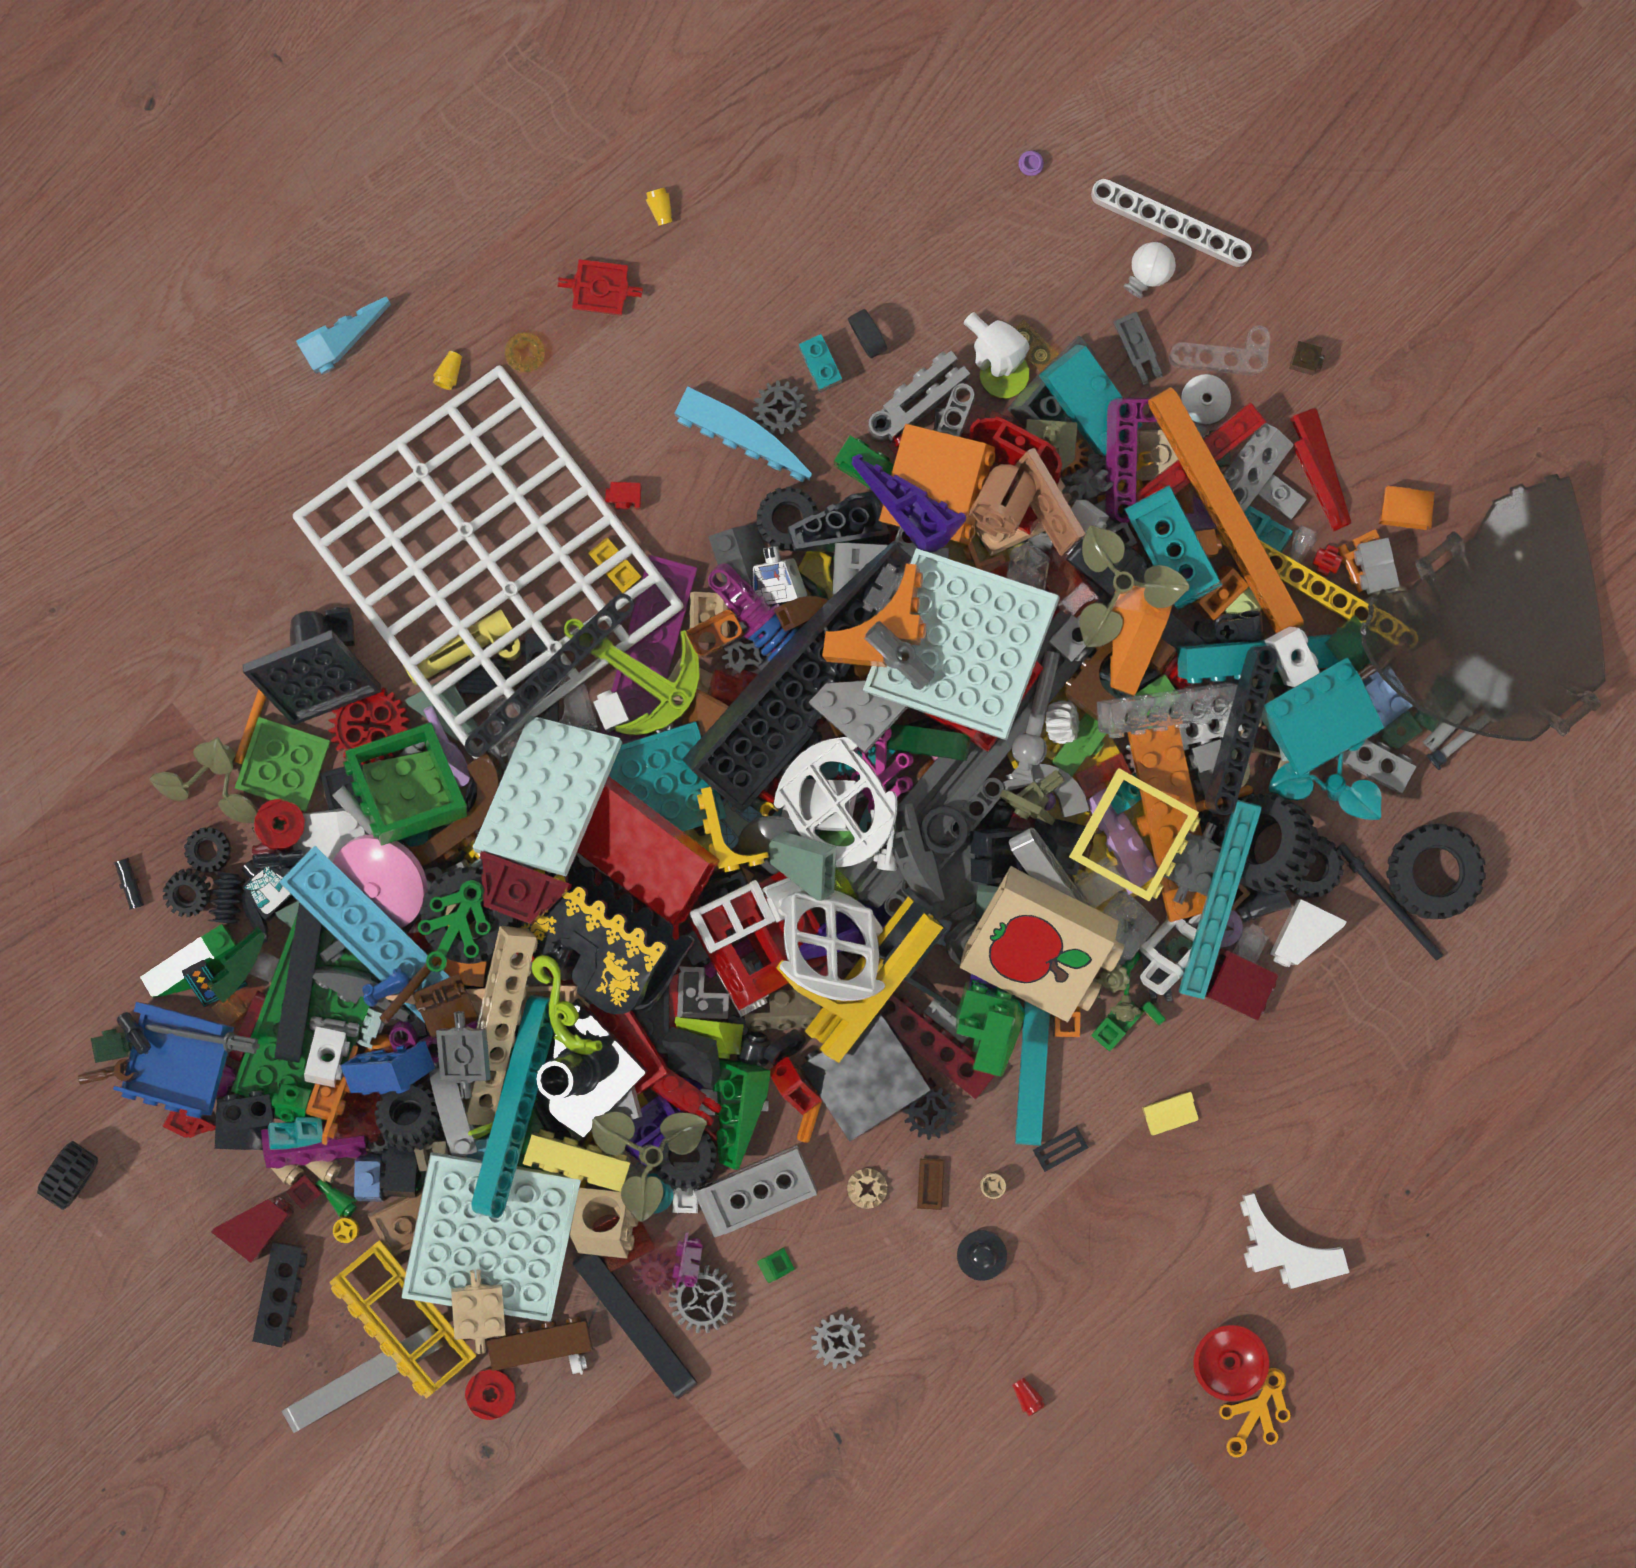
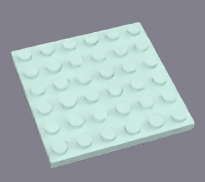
M916 548L910 564H916L920 572L923 573V584L917 591V597L920 598L918 613H914V615H920L923 623H926V636L924 639L921 638L920 646H912L915 649L916 655L935 672L934 677L924 688L918 689L899 670L889 666L887 668L872 666L863 691L1007 740L1060 597ZM897 651L898 658L902 660L901 653Z
M431 1152L402 1290V1298L452 1306L451 1289L464 1288L471 1285L470 1270L474 1269L476 1279V1269L481 1270V1284H502L504 1315L551 1322L581 1180L570 1178L560 1173L517 1166L505 1211L501 1217L492 1218L476 1214L471 1206L483 1161Z

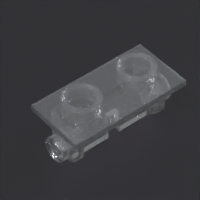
M889 563L886 567L883 566L875 583L883 588L880 591L872 586L863 601L865 603L863 608L869 612H872L873 609L877 610L876 615L883 610L891 601L889 598L893 591L898 590L904 570L901 569L898 574L895 572L897 569L895 566Z

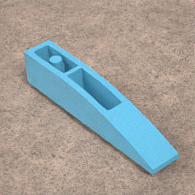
M687 386L675 411V417L679 418L678 423L688 428L694 425L701 429V434L711 439L717 436L723 439L722 443L732 449L736 450L738 446L746 450L745 455L755 460L761 457L769 461L767 465L773 469L781 471L784 468L790 471V476L796 480L803 482L804 479L810 481L812 473L775 436L732 407Z

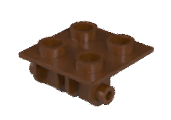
M459 973L412 994L416 1002V1008L421 1013L432 1039L437 1038L436 1030L455 1027L454 1012H465V1025L479 1019Z

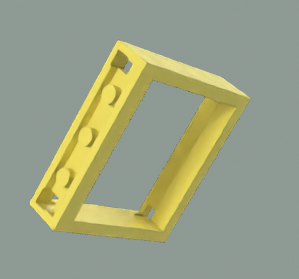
M1118 768L1069 857L1148 901L1152 897L1157 899L1163 888V885L1160 884L1163 876L1169 877L1176 863L1172 862L1176 853L1182 854L1188 843L1184 838L1189 830L1195 831L1201 820L1197 817L1199 812ZM1123 780L1188 815L1147 890L1082 855Z

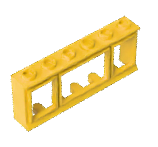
M379 1240L329 1282L332 1285L331 1290L336 1297L342 1298L348 1304L347 1309L351 1315L363 1322L366 1333L379 1341L382 1352L394 1359L397 1363L398 1371L403 1376L410 1378L413 1382L414 1390L419 1395H424L427 1399L474 1359L476 1354L463 1339L455 1340L454 1328L433 1303L413 1300L416 1306L424 1312L438 1331L413 1353L409 1354L370 1307L372 1303L397 1282L403 1289L406 1271ZM374 1253L393 1277L364 1300L345 1277ZM444 1336L448 1344L455 1349L463 1360L434 1384L415 1360Z

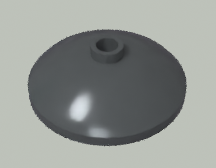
M778 816L761 817L753 820L743 828L738 840V851L740 855H752L767 851L769 857L764 858L765 863L749 867L760 874L773 876L780 871L770 864L769 844L771 840L783 832L797 836L801 835L790 819Z

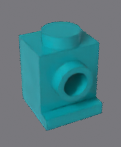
M1123 780L1110 803L1117 815L1131 808L1142 799L1140 789Z

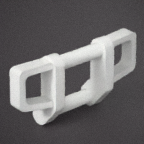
M1201 914L1193 916L1187 923L1184 919L1170 922L1167 918L1147 941H1143L1138 946L1140 951L1151 961L1140 975V979L1145 986L1157 994L1163 995L1184 975L1183 971L1186 968L1191 949L1177 964H1174L1160 955L1154 947L1174 926L1184 936L1194 941L1197 931L1195 927L1199 924ZM1158 967L1170 974L1159 985L1149 980Z

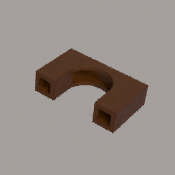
M1160 638L1148 666L1161 675L1176 656V649ZM1112 640L1105 645L1096 647L1098 651L1092 658L1088 656L1080 667L1082 669L1077 677L1072 676L1065 685V689H1067L1065 694L1068 700L1115 733L1130 713L1129 707L1108 693L1100 682L1101 670L1113 655Z

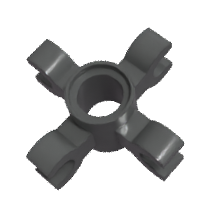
M1105 461L1094 462L1091 467L1081 468L1072 475H1066L1061 479L1063 484L1068 485L1062 490V493L1072 496L1068 505H1074L1076 500L1092 498L1101 491H1107L1114 485L1113 482L1105 481L1108 471L1101 470Z

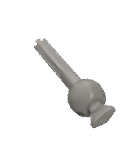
M1045 651L1042 663L1043 670L1039 676L1026 733L1019 735L1012 745L1013 757L1019 761L1018 767L1010 775L1014 778L1034 782L1033 765L1040 764L1047 754L1046 742L1040 736L1060 657L1059 653Z

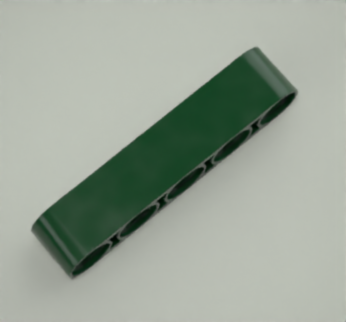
M892 724L890 726L891 737L887 741L888 750L907 751L915 754L967 761L971 738L965 734L900 724Z

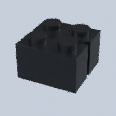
M1005 827L970 831L971 854H975V858H971V881L984 884L1001 883L1011 866L1028 875L1016 856L1011 854L1009 845L1011 838L1027 829Z

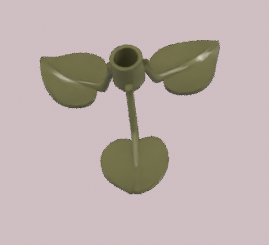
M1093 525L1089 526L1083 539L1082 553L1084 561L1095 572H1102L1109 567L1116 575L1113 580V587L1116 592L1108 609L1103 604L1094 603L1087 606L1081 613L1079 620L1084 645L1087 647L1105 645L1118 636L1122 629L1123 620L1118 613L1112 612V609L1119 595L1129 593L1133 586L1145 588L1144 598L1155 608H1167L1173 605L1189 590V584L1185 578L1177 571L1166 566L1156 565L1147 569L1144 574L1145 583L1134 581L1133 576L1128 572H1119L1113 564L1120 562L1124 556L1125 547L1122 539L1112 531Z
M219 737L195 747L193 754L203 767L188 782L183 783L178 775L170 772H159L150 777V781L161 794L174 801H184L189 796V791L186 788L191 786L208 768L215 774H225L222 793L224 799H221L218 803L220 809L225 815L235 821L254 823L258 812L254 804L244 796L228 794L229 778L233 769L232 761L236 756V752L231 747L222 744Z
M609 1112L595 1116L592 1119V1134L600 1149L611 1155H619L624 1151L627 1144L640 1152L639 1158L641 1162L647 1165L642 1173V1178L632 1176L625 1181L621 1188L622 1202L639 1221L643 1222L656 1211L662 1200L663 1186L661 1181L656 1177L646 1178V1176L652 1170V1167L658 1166L662 1162V1151L665 1144L668 1142L669 1149L676 1154L684 1155L692 1152L698 1146L707 1124L703 1118L690 1113L671 1114L660 1125V1131L665 1139L661 1141L659 1147L646 1145L643 1148L629 1141L634 1135L635 1127L632 1119L626 1114Z

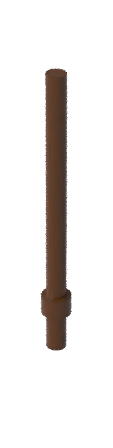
M472 909L466 915L469 927L476 920ZM458 931L456 936L462 938L460 931ZM435 957L432 961L433 965L437 966L441 958ZM426 963L379 1017L382 1022L387 1024L432 972Z

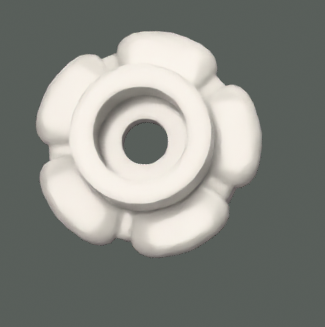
M584 1353L569 1355L572 1373H580L582 1375V1369L587 1368Z

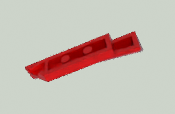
M1312 408L1291 417L1290 421L1300 441L1294 443L1292 448L1333 532L1351 524V519L1316 408Z

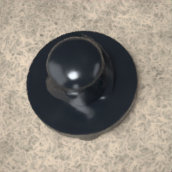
M977 1230L969 1233L961 1240L957 1249V1261L961 1270L968 1277L978 1281H986L995 1278L1002 1272L1007 1262V1250L999 1236L990 1231Z

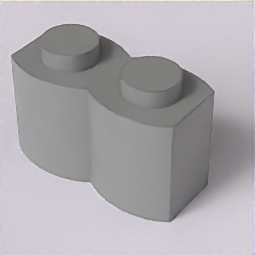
M1385 538L1358 544L1357 551H1354L1356 565H1361L1363 575L1359 576L1362 590H1367V594L1370 595L1397 589L1399 581L1389 539Z

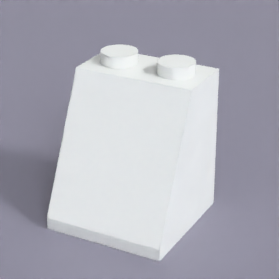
M1302 899L1295 900L1270 952L1271 955L1275 956L1273 961L1285 967L1298 965L1343 928L1347 921Z

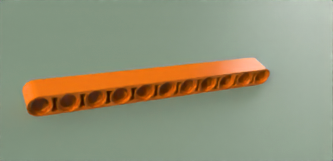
M1169 387L1148 400V404L1273 630L1277 634L1289 626L1302 627L1304 621L1179 395L1173 388Z

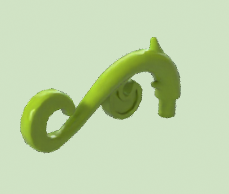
M538 956L532 962L534 976L540 982L549 984L552 978L545 974L544 967L549 968L554 976L549 1001V1017L556 1034L554 1039L578 1054L587 1055L592 1054L593 1051L601 1050V1041L584 1040L578 1035H572L568 1031L566 1026L574 1025L579 1019V1013L572 1003L568 1001L559 1002L561 974L557 962L549 956Z

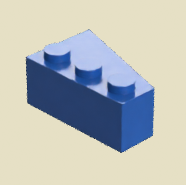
M418 1042L411 1049H406L405 1045L398 1046L396 1048L397 1051L386 1053L382 1049L354 1056L341 1065L350 1092H362L363 1095H367L372 1092L385 1094L390 1091L402 1093L409 1090L412 1083L435 1069L426 1042Z

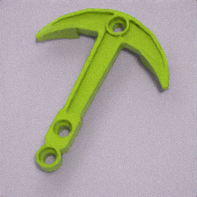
M570 619L566 622L564 633L567 638L571 639L574 636L569 631L570 627L576 626L580 630L584 626L580 620ZM685 630L680 632L682 638L680 667L682 669L675 682L667 680L619 650L607 638L591 653L598 659L607 661L661 701L659 706L650 715L646 713L632 722L616 726L615 732L643 735L661 730L681 717L694 699L700 675L699 657ZM583 634L579 642L582 647H590V643L594 639L590 634ZM679 696L683 699V703L676 705L673 699Z

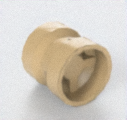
M989 1173L982 1178L980 1188L986 1197L996 1199L1004 1194L1006 1183L999 1174Z

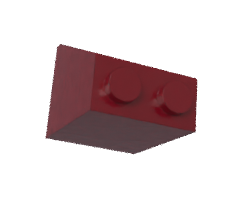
M1220 948L1205 998L1258 1021L1266 1009L1267 1000L1276 987V980L1279 975Z
M281 1196L279 1198L272 1197L215 1227L211 1233L252 1263L258 1260L294 1211L290 1209L292 1205Z

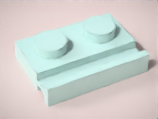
M370 1007L356 1042L372 1049L373 1045L370 1044L371 1038H376L377 1033H381L384 1022L379 1018L382 1013Z

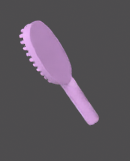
M433 706L426 707L423 711L429 723H432L459 787L464 786L470 779L465 758L455 743L449 742Z

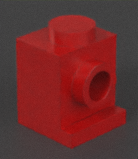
M611 482L610 488H606L605 502L615 504L616 509H630V505H635V510H641L642 485L641 483Z

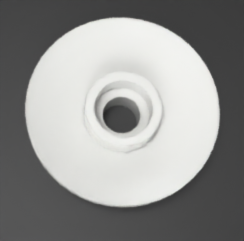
M1204 374L1192 378L1185 385L1181 401L1193 421L1200 424H1212L1221 420L1228 412L1231 404V394L1227 385L1220 378ZM1209 394L1211 401L1208 403L1204 402L1202 396Z

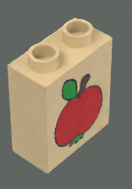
M1011 866L968 939L960 968L1068 1022L1077 1006L1086 1011L1091 1008L1101 988V984L1093 980L1100 967L1110 972L1115 968L1125 945L1115 940L1118 920Z

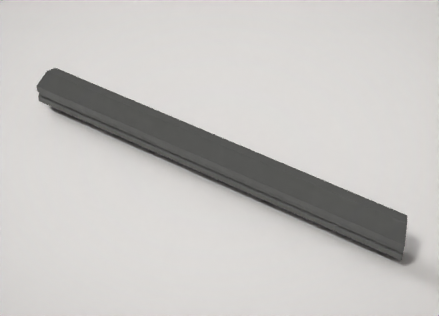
M1124 544V556L1120 562L1114 565L1121 571L1130 573L1134 581L1145 583V571L1152 566L1134 548ZM1088 578L1050 622L1037 657V662L1041 666L1045 651L1059 653L1048 643V640L1081 604L1087 607L1094 603H1100L1108 609L1112 599ZM1078 627L1072 631V638L1076 642L1083 641L1081 630ZM1086 646L1085 648L1088 651L1079 661L1074 659L1072 662H1069L1060 654L1048 704L1095 647ZM1039 676L1021 701L1007 740L997 738L988 752L970 742L967 761L938 757L897 806L913 803L920 835L922 821L932 809L948 806L960 811L1011 750L1014 740L1026 732ZM942 815L932 821L930 835L934 841L952 821V817ZM887 841L882 848H887ZM923 842L924 850L926 852L928 850V847ZM873 855L859 864L847 866L839 877L845 889L857 897L859 901L863 904L879 908L903 880L904 876L898 864L897 871L877 869V862L873 861Z

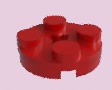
M283 799L270 800L260 807L255 816L254 831L256 837L270 850L288 849L294 846L303 834L304 816L299 807L292 802L283 801ZM278 818L279 821L284 820L286 822L283 826L284 830L280 831L273 828L275 824L274 819Z
M492 1369L479 1371L469 1380L465 1389V1399L471 1412L484 1420H494L508 1413L516 1398L514 1382L506 1373L500 1370L492 1371ZM492 1387L495 1389L494 1393L498 1394L497 1399L492 1398L491 1401H487V1396L483 1392Z

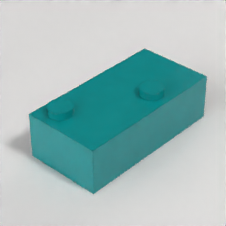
M1077 344L1039 374V377L1071 421L1077 423V429L1095 454L1105 456L1107 454L1108 405L1113 399L1123 397L1088 348ZM1124 404L1121 405L1119 410L1121 416L1126 412ZM1138 422L1137 430L1142 426L1141 422ZM1124 429L1119 433L1120 441L1125 438Z

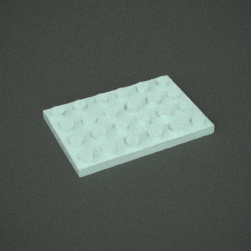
M529 715L474 843V851L477 853L483 851L510 862L567 876L621 747L622 741L620 738Z

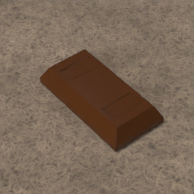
M920 1158L917 1209L942 1210L945 1160Z

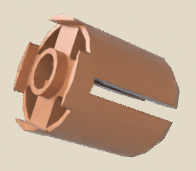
M1001 464L992 469L970 509L969 515L972 513L978 521L976 526L995 537L997 533L1010 534L1009 538L1015 535L1036 494L1035 483L1032 477L1024 471L1012 487L1004 504L1001 505L1019 467Z

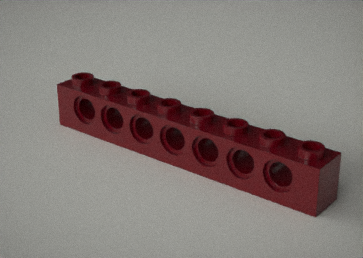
M846 951L842 953L837 952V974L841 980L842 972L848 968L853 969L855 966L853 964L855 958ZM827 964L819 972L820 975L828 976ZM891 995L888 1000L894 1002L895 1011L885 1016L900 1039L974 1099H977L994 1075L974 1070L971 1076L963 1077L959 1071L960 1066L963 1063L974 1065L975 1060L971 1058L973 1052L963 1044L959 1047L951 1042L954 1037L943 1028L938 1031L931 1026L934 1021L923 1012L919 1016L912 1011L914 1005L907 999L902 997L899 1000L894 995ZM909 1015L914 1018L915 1025L911 1030H904L901 1027L900 1021L904 1016ZM925 1031L932 1032L935 1037L933 1044L929 1046L923 1045L920 1041V1036ZM944 1047H950L954 1051L953 1059L947 1062L940 1058V1051Z

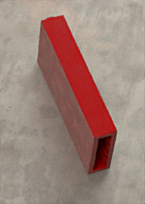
M610 776L606 780L577 850L580 855L673 925L686 920L720 861Z

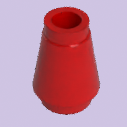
M1025 1378L1012 1385L1023 1413H1027L1028 1417L1045 1407L1043 1403L1044 1398Z

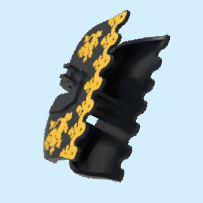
M574 857L567 876L555 873L553 875V878L572 884L571 888L533 925L517 919V928H528L537 939V949L532 956L537 958L538 956L545 955L554 959L560 968L561 979H573V982L578 986L577 993L588 1004H594L603 1011L612 1014H624L634 1009H643L651 1006L665 992L681 961L693 945L694 938L685 934L675 940L672 935L674 927L670 921H663L658 926H655L653 924L654 913L651 908L645 907L636 913L633 909L635 901L632 895L624 894L619 899H616L614 897L615 886L612 881H603L597 886L594 882L595 871L590 867H586L578 873L575 870L576 859ZM533 868L534 871L548 876V871Z

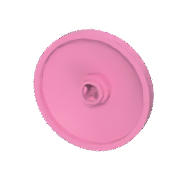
M363 835L349 841L337 853L333 864L399 928L408 925L420 913V908L424 901L423 897L428 889L427 880L420 862L404 845L394 841L381 846L377 837Z

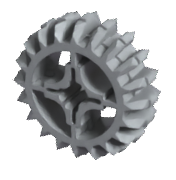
M709 1265L705 1266L704 1273H700L699 1266L698 1279H709L715 1282L718 1287L705 1290L697 1281L692 1287L694 1298L684 1305L682 1304V1292L686 1287L684 1283L675 1288L676 1283L673 1282L672 1287L678 1291L677 1293H669V1297L676 1298V1301L669 1303V1307H678L677 1310L672 1312L673 1317L681 1314L682 1317L679 1319L678 1324L681 1325L687 1320L689 1323L686 1326V1330H690L692 1324L697 1325L696 1333H700L701 1326H705L706 1333H710L711 1324H713L716 1330H719L720 1326L717 1321L721 1320L722 1323L727 1324L728 1320L723 1315L732 1316L734 1312L728 1309V1306H736L735 1301L729 1300V1297L736 1296V1291L728 1292L727 1290L733 1286V1282L724 1284L723 1281L727 1278V1275L723 1274L718 1278V1268H715L713 1274H710ZM698 1290L700 1293H706L707 1295L714 1293L707 1299L709 1311L705 1305L702 1306V1303L700 1305L698 1303L691 1305L699 1297ZM723 1293V1307L715 1315L711 1301ZM700 1308L707 1315L708 1319H696L690 1316L687 1311Z

